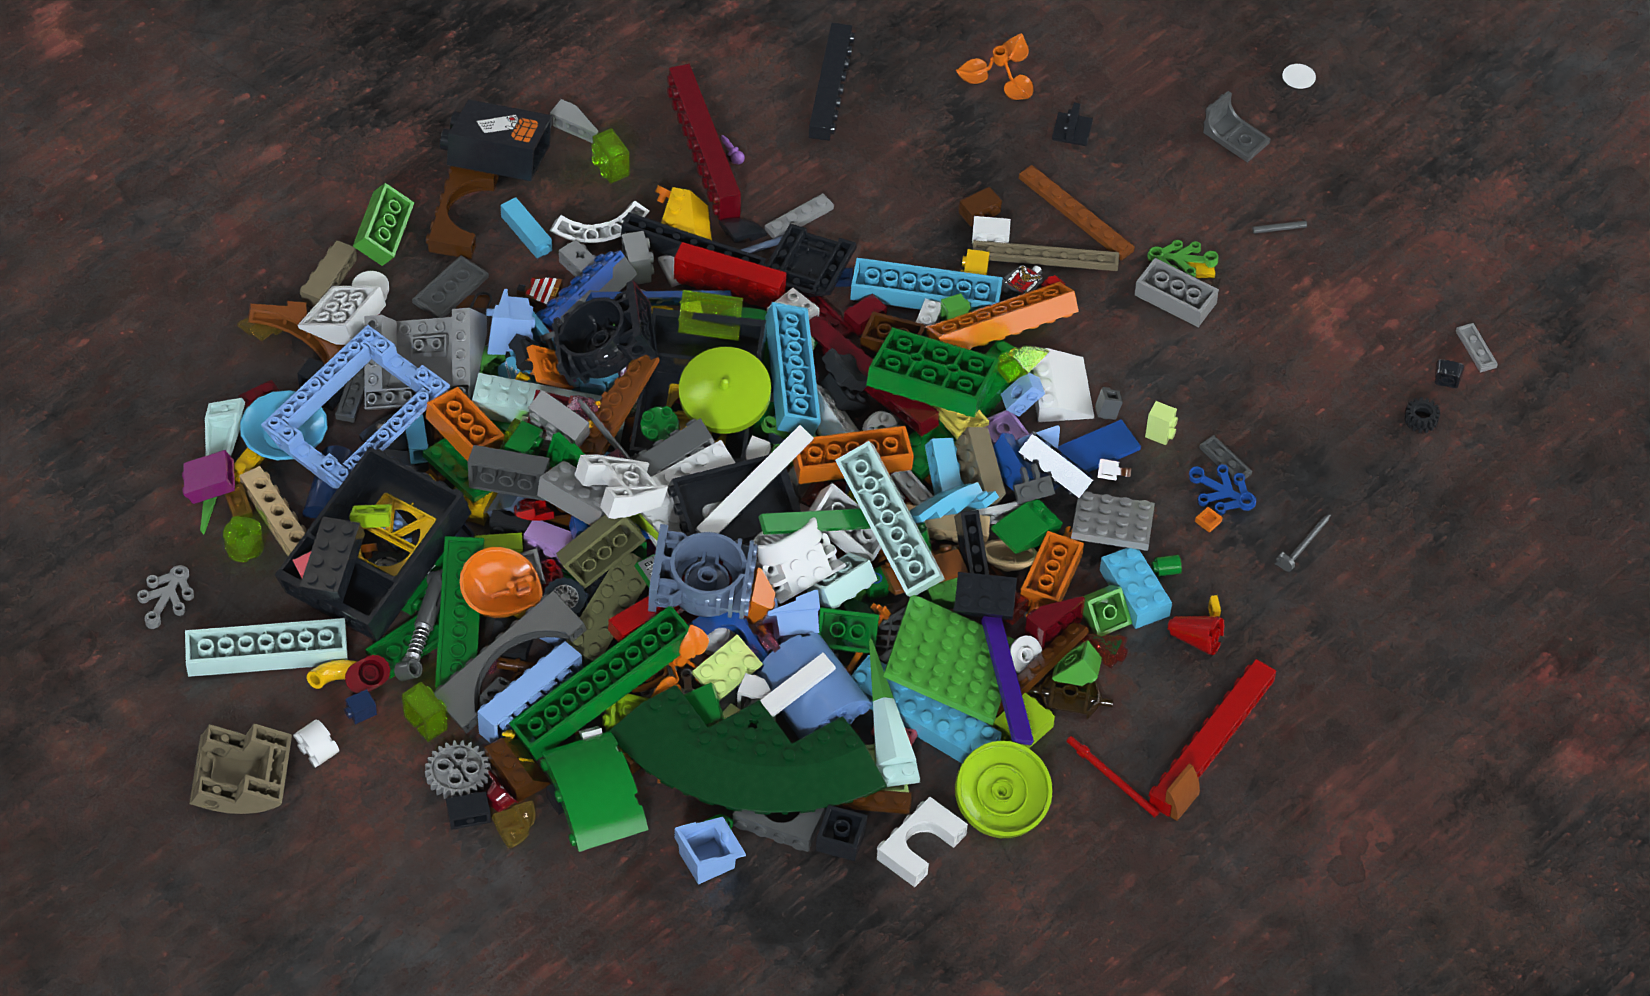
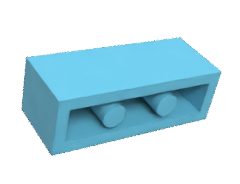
M953 438L931 439L925 445L935 496L945 490L964 484L960 477V464L957 462V448Z

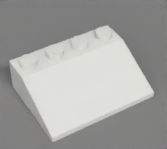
M332 286L298 324V328L336 345H346L364 329V316L378 315L386 306L380 286Z
M1049 348L1029 349V372L1040 378L1045 392L1035 402L1038 422L1093 419L1094 412L1083 357Z

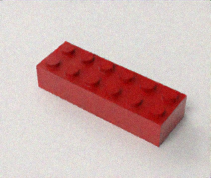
M684 242L681 243L674 257V279L680 284L695 287L699 290H731V299L765 309L772 302L783 296L786 291V272Z

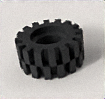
M1420 397L1419 401L1415 398L1407 405L1404 417L1405 423H1408L1409 428L1413 427V431L1418 429V433H1422V430L1425 433H1428L1429 430L1433 431L1434 427H1437L1440 417L1438 404L1434 405L1435 402L1433 400L1429 402V398H1426V401L1423 400V397ZM1422 412L1427 414L1429 417L1421 418L1417 416L1415 413Z

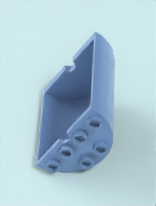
M812 632L805 637L797 635L783 642L762 662L764 667L757 672V676L765 679L770 690L773 691L822 653L836 667L832 673L779 712L799 740L842 716L851 724L856 717L866 713L873 705L819 634Z

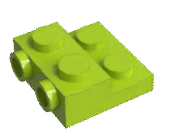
M627 694L606 709V714H604L602 719V726H606V732L611 730L637 706L649 698Z

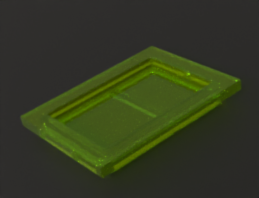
M683 290L680 302L678 332L738 340L740 326H728L692 319V316L696 312L741 317L743 298Z

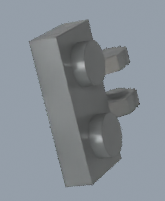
M1036 463L1031 465L1034 480L1029 481L1026 468H1020L1023 483L1013 485L1017 504L1055 494L1051 476L1040 477Z

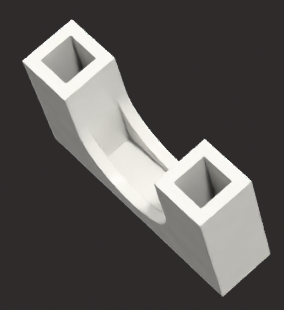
M929 797L925 802H920L916 811L912 815L909 814L904 819L903 824L891 832L890 837L886 841L883 840L878 845L877 860L913 887H916L928 874L929 863L909 849L906 843L907 840L916 833L929 832L937 835L954 848L966 836L968 824Z

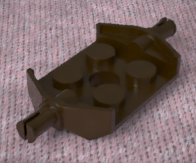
M1053 674L1049 675L1042 685H1039V688L1032 687L1026 693L1038 695L1045 709L1050 708L1087 714L1086 719L1091 717L1098 709V706L1112 708L1114 700L1102 698L1095 681L1079 686L1054 681L1052 679ZM1072 690L1075 694L1067 695L1065 691Z

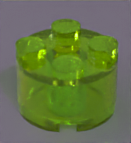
M234 516L223 530L224 545L231 559L238 562H248L249 559L254 557L256 559L261 555L264 549L262 528L258 521L248 517Z

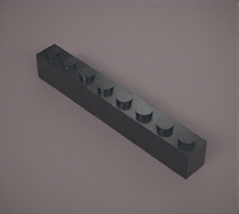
M831 23L809 124V138L830 141L831 134H835L836 123L834 121L838 120L839 110L837 108L841 106V97L839 95H843L844 84L842 82H846L847 71L845 69L849 68L850 59L848 56L852 54V46L850 44L854 43L855 33H852V25Z
M628 212L622 223L621 239L622 234L644 231L645 238H649L651 250L675 257L681 243L684 242L765 266L766 258Z

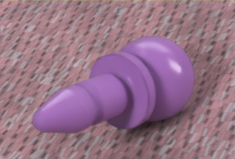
M721 135L722 143L729 151L728 156H731L732 163L742 164L745 160L744 154L738 151V147L734 148L727 137Z

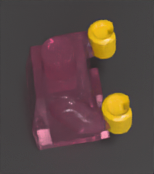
M571 395L566 407L588 421L589 428H592L593 422L592 420H587L590 418L580 407L581 405L578 400L581 399L593 412L598 411L601 402L595 401L592 397L586 398L580 395Z

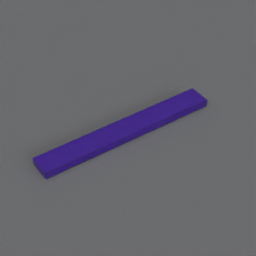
M983 616L981 622L1012 742L1032 745L1034 740L1002 618Z

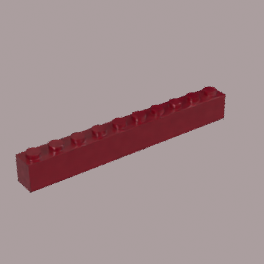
M818 315L809 320L811 336L817 342L814 348L815 351L824 356L833 348L838 354H851L856 359L859 371L868 377L869 367L874 360L873 358L866 355L862 349L856 347L850 339H846L837 329L831 327L826 320L821 319ZM870 386L864 389L921 437L939 426V413L937 409L927 403L894 395Z

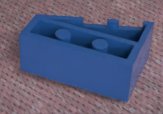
M1002 433L993 448L1002 481L1013 490V485L1023 483L1020 474L1021 467L1026 468L1029 481L1034 480L1031 464L1019 456L1021 453H1019V446L1015 441L1014 435Z

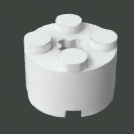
M317 719L293 735L299 743L300 751L304 755L306 753L309 755L308 759L315 768L339 752L336 742L332 741L329 736L331 734Z

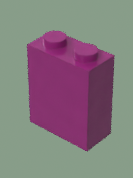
M226 450L184 463V471L182 472L184 496L195 504L235 491L234 459Z

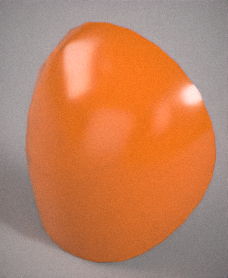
M489 547L476 552L467 560L460 573V589L466 603L483 616L492 618L513 616L537 605L543 597L540 578L531 562L520 553L508 548Z

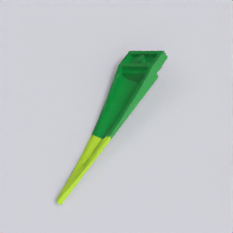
M560 432L553 434L546 457L549 458L550 467L553 468L562 461H566L577 468L580 455L585 454L575 443L571 444ZM640 513L629 516L633 522L658 541L659 533Z

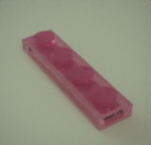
M759 620L755 624L757 628L755 632L761 644L768 651L772 649L774 653L781 648L778 641L762 620Z

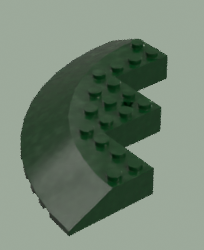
M674 685L642 702L609 730L618 742V747L623 752L625 751L635 764L638 763L644 768L645 772L657 777L662 784L672 789L674 787L683 792V795L699 798L701 802L713 806L714 804L726 806V809L742 812V810L755 811V814L782 812L783 815H788V812L798 811L800 813L815 812L816 809L827 808L828 805L848 804L853 802L854 799L865 798L887 787L865 744L843 716L792 744L760 700L708 728L678 686Z

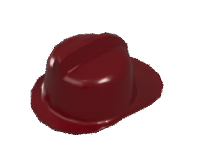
M379 655L365 657L348 668L345 674L346 685L355 693L366 689L368 692L372 691L388 680L390 676L389 663Z
M488 771L493 780L486 794L488 804L497 812H501L517 801L512 798L501 781L491 771Z

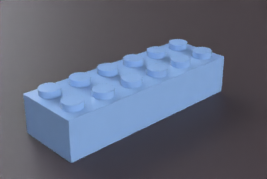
M566 641L561 645L555 646L550 654L539 659L535 666L527 669L520 678L512 681L504 691L498 692L489 703L483 704L477 711L479 734L489 743H493L500 738H506L502 736V733L510 729L513 730L509 722L582 670V655Z

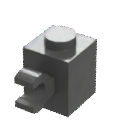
M1102 387L1095 404L1098 417L1116 420L1123 403L1120 391Z

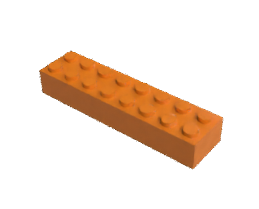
M1057 282L927 326L925 329L927 338L971 350L976 346H985L993 340H1003L1005 336L1011 334H1020L1026 329L1038 328L1040 324L1053 323L1061 317H1070L1073 313L1079 311L1075 291L1061 282Z

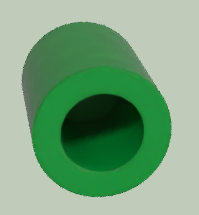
M1179 555L1155 557L1151 563L1152 571L1157 576L1181 574L1182 571Z

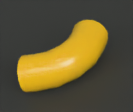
M335 660L323 663L308 672L307 681L313 688L320 689L328 682L345 680L348 668L357 661Z

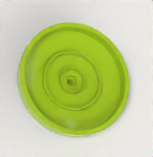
M734 347L709 349L693 358L683 370L679 381L680 403L687 417L690 420L701 418L708 431L721 434L736 433L754 425L766 412L771 399L770 377L762 362L745 350Z
M994 741L978 747L964 760L956 776L955 796L964 818L975 829L996 838H1014L1031 831L1045 817L1052 800V782L1045 764L1032 750L1011 741Z

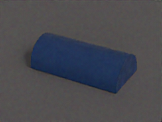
M328 446L324 448L322 454L327 456L330 453L343 465L354 452L342 446ZM315 475L302 513L303 517L316 519L338 488H332Z

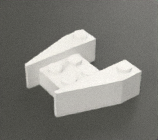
M580 455L575 476L583 486L608 485L605 489L600 508L608 518L612 519L629 517L662 507L668 488L667 485H657L647 473L649 463L604 455Z

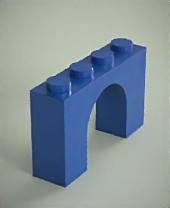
M728 612L713 617L698 616L687 624L688 626L694 625L699 627L707 635L718 628L729 629L743 640L761 662L769 655V652L763 649L759 643L758 636L749 628L746 618L739 619L740 613L733 612L732 618H728ZM764 664L752 675H755L758 671L762 670Z

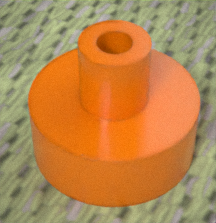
M659 185L655 192L659 193L657 201L664 203L666 197H670L671 191Z
M377 543L361 545L360 550L361 553L365 554L366 560L372 558V551H378Z

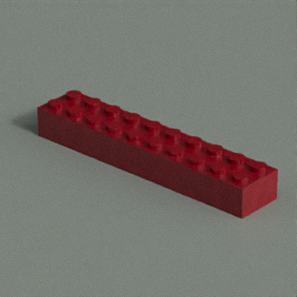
M690 63L670 67L669 75L667 76V83L669 85L667 94L669 98H672L673 110L677 111L678 123L682 124L683 136L687 137L688 149L692 150L693 162H697L698 175H702L703 188H707V198L713 204V214L717 215L719 220L740 218L741 193Z

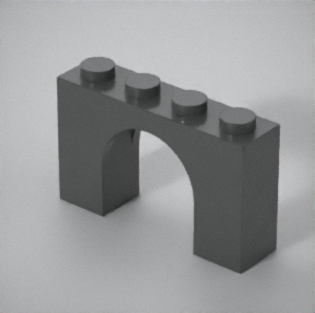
M826 808L816 809L815 812L800 813L794 820L786 823L771 821L764 814H755V811H734L733 826L740 830L753 832L760 837L773 839L777 843L790 845L796 850L808 852L822 824Z

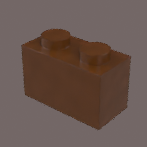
M987 187L960 200L959 214L972 227L974 216L994 217L1001 212L1002 200L990 187Z

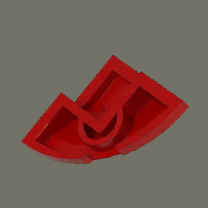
M525 498L520 501L518 509L517 505L514 506V514L522 519L533 521L554 519V511L546 506V501Z

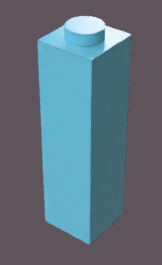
M516 197L501 204V217L536 258L547 255L552 251V239Z
M422 414L406 429L411 464L428 462L422 457L423 451L428 449Z

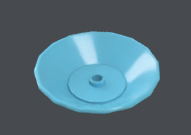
M295 391L271 392L257 398L246 408L240 421L241 437L247 447L259 456L277 461L294 459L276 445L262 428L261 424L284 404ZM322 407L298 428L302 432L304 441L313 448L322 442L327 431V416Z

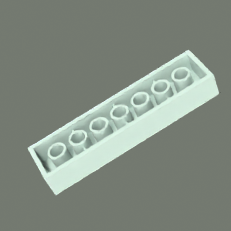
M478 373L472 402L491 420L519 425L522 416L529 417L528 407L533 402L536 390L573 398L571 410L581 417L585 412L580 407L581 405L578 400L581 399L591 407V402L599 401L602 396ZM625 421L615 436L619 444H621Z
M868 441L836 459L838 467L906 595L909 597L918 595L945 580L875 446Z
M345 618L185 630L188 677L317 667L329 661L348 660Z

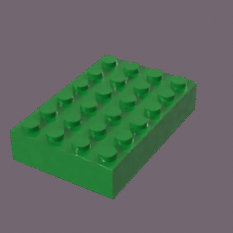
M892 327L869 367L866 386L975 418L997 376L999 358Z

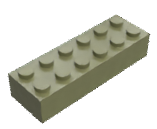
M629 553L609 569L580 616L587 630L573 642L569 639L565 640L582 655V663L586 666L604 654L614 640V637L608 631V620L636 604L647 586L634 567L636 562L643 559L633 553Z

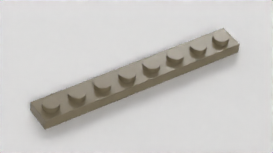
M973 240V250L990 252L989 260L1118 271L1119 252Z

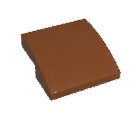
M1191 764L1187 765L1166 791L1165 802L1172 806L1171 818L1176 821L1179 820L1200 794L1199 780Z

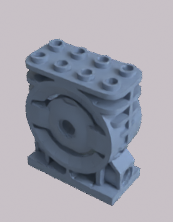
M660 524L649 587L648 611L656 612L657 607L667 608L672 606L674 608L678 605L686 612L696 616L713 617L728 612V618H732V613L736 612L740 613L739 619H744V616H748L749 601L751 599L758 545L754 544V540H750L749 546L742 545L743 539L740 538L737 544L731 538L713 532L696 533L687 537L682 532L668 531V525ZM686 572V574H685V583H684V582L682 581V576H683V574ZM729 574L732 578L731 585H729Z

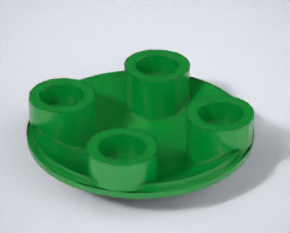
M668 406L651 408L642 415V433L653 442L661 439L666 440L670 437V433L679 429L678 417Z

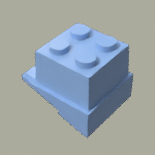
M504 289L499 305H496L495 309L486 310V316H492L488 354L506 355V351H513L509 348L508 344L516 334L528 336L533 340L531 328L535 327V317H532L533 307L529 305L528 298L508 296V289Z
M818 590L798 596L796 601L778 607L777 598H774V609L768 611L763 619V624L772 623L775 643L782 644L797 635L805 637L811 632L818 634V611L820 609Z
M723 817L700 823L694 822L675 828V840L679 845V854L698 884L734 869L736 859L746 856V853Z

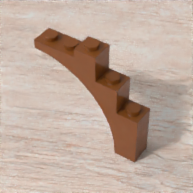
M287 301L286 306L250 304L249 323L275 327L296 336L309 345L324 364L345 346L336 345L298 328V324L307 315L306 302Z

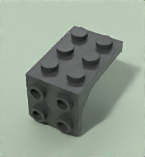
M1227 91L1225 94H1221L1216 102L1206 108L1203 133L1248 163L1270 143L1271 138L1242 120L1235 113L1231 105L1232 93Z

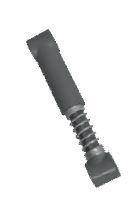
M443 569L431 571L427 575L428 587L414 623V635H412L405 657L402 661L396 663L394 668L395 675L400 681L418 678L422 674L420 654L423 653L422 649H424L423 645L426 644V636H429V633L433 631L440 611Z

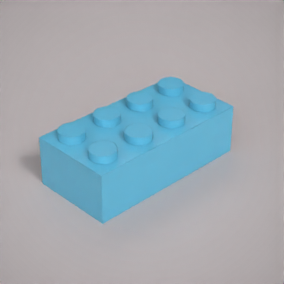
M1125 548L1101 558L1100 572L1109 586L1115 585L1122 588L1135 629L1170 616L1172 602L1139 549Z

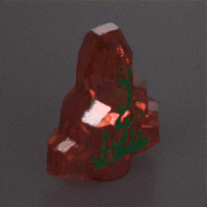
M1087 634L1081 640L1082 643L1088 640L1102 657L1103 664L1110 668H1113L1117 661L1123 663L1129 648L1125 647L1128 637L1119 634L1116 636Z

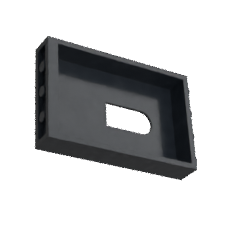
M769 455L671 479L667 491L669 497L673 498V509L675 515L679 516L681 532L687 537L698 533L695 530L696 527L705 520L702 515L703 507L708 504L724 501ZM786 467L740 512L741 515L736 516L719 534L731 538L737 544L739 538L743 539L742 544H746L750 540H754L762 532L759 521L761 514L801 512Z

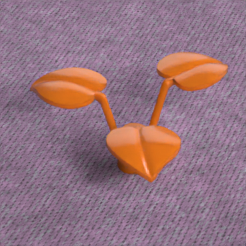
M1022 33L1010 38L1002 46H996L993 49V57L990 58L988 67L984 60L976 58L967 61L960 68L956 69L957 74L964 81L979 84L988 79L987 71L991 69L994 62L998 66H1005L1011 80L1004 86V92L1007 97L1021 100L1028 99L1033 94L1031 80L1025 75H1018L1013 79L1008 66V61L1020 62L1028 56V45Z
M694 625L689 626L688 632L679 648L680 656L669 663L674 677L668 676L664 678L653 692L651 698L674 685H677L681 690L675 666L682 667L687 663L695 669L698 667L688 659L695 658L696 655L704 653L708 647L709 638L702 629Z

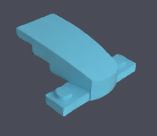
M978 482L969 483L945 490L917 505L909 512L915 523H920L929 519L941 518L945 515L958 514L961 511L986 508L997 500L999 496L996 491H982Z

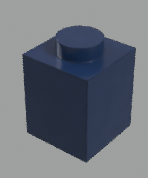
M367 689L345 699V714L348 719L352 718L355 724L377 715L376 703Z

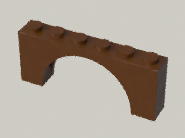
M450 166V177L445 180V191L440 195V206L436 207V218L431 221V233H428L426 236V244H428L429 252L455 257L463 256L467 259H472L476 248V235L456 226L449 218L448 212L454 202L466 194L477 191H494L498 175Z

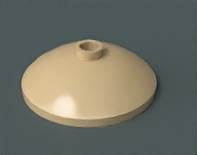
M1001 539L990 540L984 543L987 562L1007 572L1032 566L1037 555V551L1034 548L1015 554Z

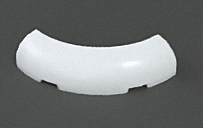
M633 201L619 217L609 222L594 225H584L560 215L553 223L550 231L572 241L576 239L578 242L583 243L606 242L621 237L622 223L628 212L645 217L649 210Z

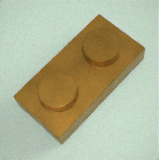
M242 483L236 484L235 491L224 494L234 522L253 517Z

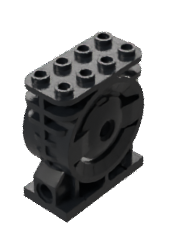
M633 280L627 282V290L617 294L614 299L603 297L589 300L575 308L570 314H564V323L559 317L553 319L552 328L555 332L553 340L557 349L555 355L558 359L557 370L560 375L565 376L569 386L579 387V378L586 384L589 383L590 378L599 379L614 375L625 368L632 360L644 355H648L651 360L658 357L651 303Z

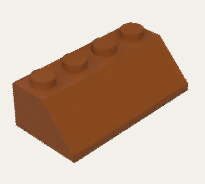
M951 544L940 546L938 550H931L945 578L941 582L957 578L958 572L968 573L958 548L951 546ZM886 561L885 565L880 567L889 584L888 591L895 595L905 593L889 561Z

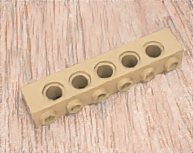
M258 466L239 475L240 483H242L246 495L287 556H289L307 530L304 525L298 523V517L294 511H290L287 500L281 498L277 485L271 483L269 473L267 471L264 472Z

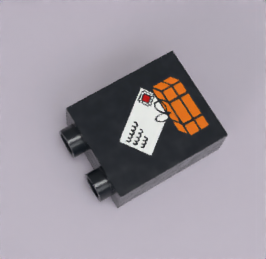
M468 99L461 112H453L450 129H443L440 149L448 151L447 165L531 181L550 147L552 115Z

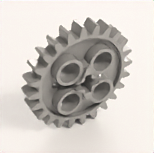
M463 740L460 745L453 741L452 746L446 742V748L438 746V752L432 751V757L427 758L428 763L425 764L427 784H430L431 790L436 789L437 795L443 793L444 799L449 795L451 797L464 796L478 792V789L484 790V784H488V778L490 777L488 771L491 770L489 758L485 757V751L479 752V746L472 748V742L467 746L464 745Z

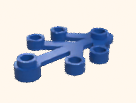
M1221 464L1217 467V475L1221 477L1223 485L1204 476V470L1201 467L1196 466L1190 469L1189 479L1191 482L1196 484L1202 483L1218 491L1210 494H1200L1198 497V504L1205 507L1211 501L1229 497L1234 499V501L1216 503V513L1223 515L1226 513V510L1235 508L1249 511L1256 506V497L1247 491L1244 474L1236 473L1234 475V484L1239 487L1240 491L1238 493L1232 488L1228 475L1229 469L1226 465ZM1224 469L1226 472L1221 473L1220 470ZM1237 478H1242L1243 480H1242V481H1237L1236 479H1237ZM1205 498L1207 501L1203 502L1201 499ZM1218 507H1223L1224 509H1223V510H1218L1217 508H1218Z

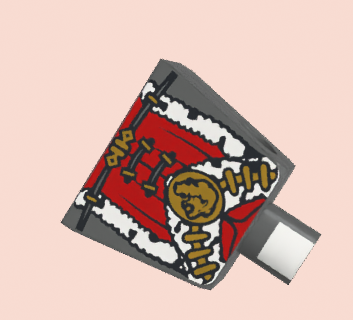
M1023 265L1019 266L1003 278L1001 293L1009 298H1013L1040 289L1043 280L1042 276H1040L1043 273L1042 269L1039 266H1034L1031 270Z

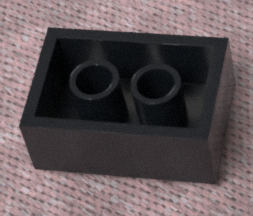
M958 572L954 613L982 618L983 616L1002 618V620L1013 621L1017 578Z

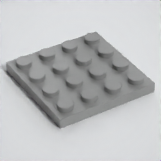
M1084 492L1077 501L1071 539L1148 551L1155 503L1146 500H1132L1127 497L1119 498L1107 494L1100 495Z

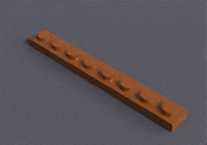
M1033 165L1019 173V179L1107 250L1119 252V259L1121 261L1134 252L1135 246Z

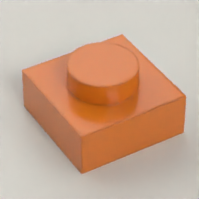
M1207 507L1195 518V522L1210 533L1222 522L1223 517Z

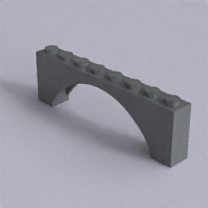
M552 591L550 594L544 595L535 607H530L520 620H515L505 633H500L491 645L485 646L476 658L470 659L462 670L452 674L448 682L438 686L433 697L467 734L478 724V697L484 677L492 664L503 653L517 644L536 638L555 637L569 639L573 642L587 630L586 626L566 603Z

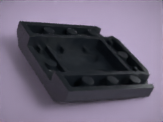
M790 223L766 267L786 272V290L788 291L794 288L802 295L808 297L831 295L855 252L857 244L842 238L834 241L807 233V228Z

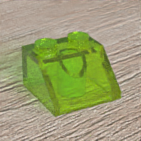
M1025 345L1020 348L1015 347L999 357L998 371L1007 383H1010L1027 375L1050 351L1045 348Z

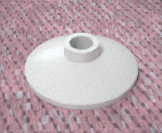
M1021 636L1011 645L1010 652L1015 671L1017 673L1023 671L1042 652L1040 643L1034 637Z

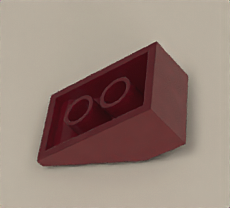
M1081 596L1043 605L1036 610H1032L1026 617L1025 636L1034 637L1040 643L1043 651L1072 622L1079 624L1082 621L1085 598Z

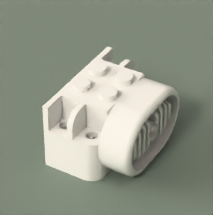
M814 517L810 519L807 525L794 533L763 535L762 531L754 538V544L758 545L756 567L754 570L757 568L763 570L775 592L774 598H777V602L780 604L846 567L844 562L836 558L835 553L837 549L830 543L827 534L817 529V520Z

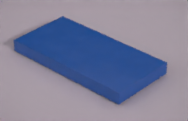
M1122 419L1058 446L1059 451L1087 472L1099 468L1100 458L1118 460L1141 449V445Z

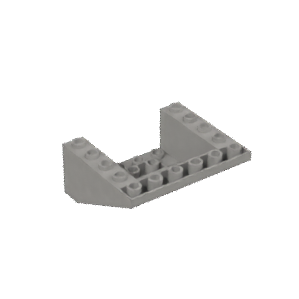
M471 308L452 309V317L395 321L384 315L364 316V328L369 325L394 343L397 353L417 368L424 365L450 384V388L446 392L459 387L472 401L487 336L486 315ZM372 359L364 366L366 410L402 408L417 393Z

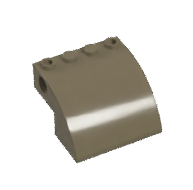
M209 724L204 733L200 735L189 804L217 812L234 814L264 812L280 806L283 799L292 734L253 724L247 734L244 735Z

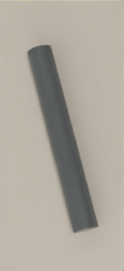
M1297 221L1253 226L1252 231L1253 234L1307 228V222Z

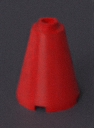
M1174 616L1173 619L1169 620L1168 630L1170 635L1209 655H1215L1221 645V642H1218V640L1224 634L1225 625L1224 619L1219 616Z

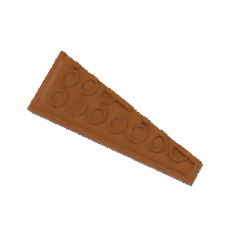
M644 355L633 360L627 367L626 372L614 381L615 384L611 389L601 395L602 398L599 400L601 402L600 408L593 409L590 407L614 438L660 361L658 357L651 360L648 355ZM584 413V415L582 416V418L585 419V420H591V419L587 416V414ZM593 423L589 436L579 448L585 455H605L611 444Z

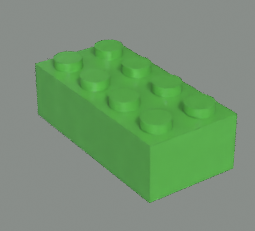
M384 183L372 194L353 247L381 266L389 262L396 254L414 202Z

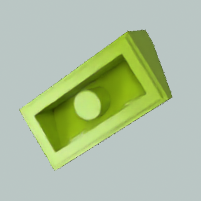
M392 504L353 506L349 516L350 521L360 523L362 528L389 527Z

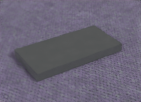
M460 256L412 299V303L434 318H445L452 309H455L456 306L489 278V273L465 257Z

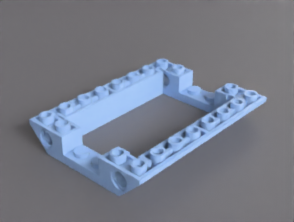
M367 325L266 419L261 426L280 449L332 488H339L369 446L375 450L378 448L384 451L426 411L427 402L445 393L450 388V384L424 365H421L419 368L414 366L397 353L394 343ZM372 359L417 393L341 465L338 459L330 453L324 456L304 441L302 432L298 428Z

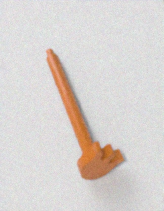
M873 603L870 607L875 614L879 615L878 627L883 619H889L891 613L886 606L882 607L880 604L876 605ZM855 653L846 668L850 675L863 653Z

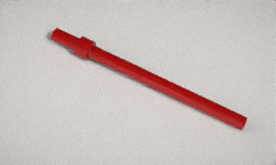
M1072 736L1067 739L1066 742L1077 751L1076 753L1082 759L1086 758L1154 818L1159 814L1160 811L1094 756L1085 744H1080Z

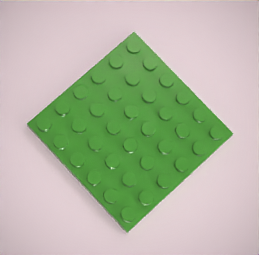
M910 596L883 677L993 725L1000 706L1001 695L983 626L919 596ZM1006 636L1009 648H1011L1015 639Z

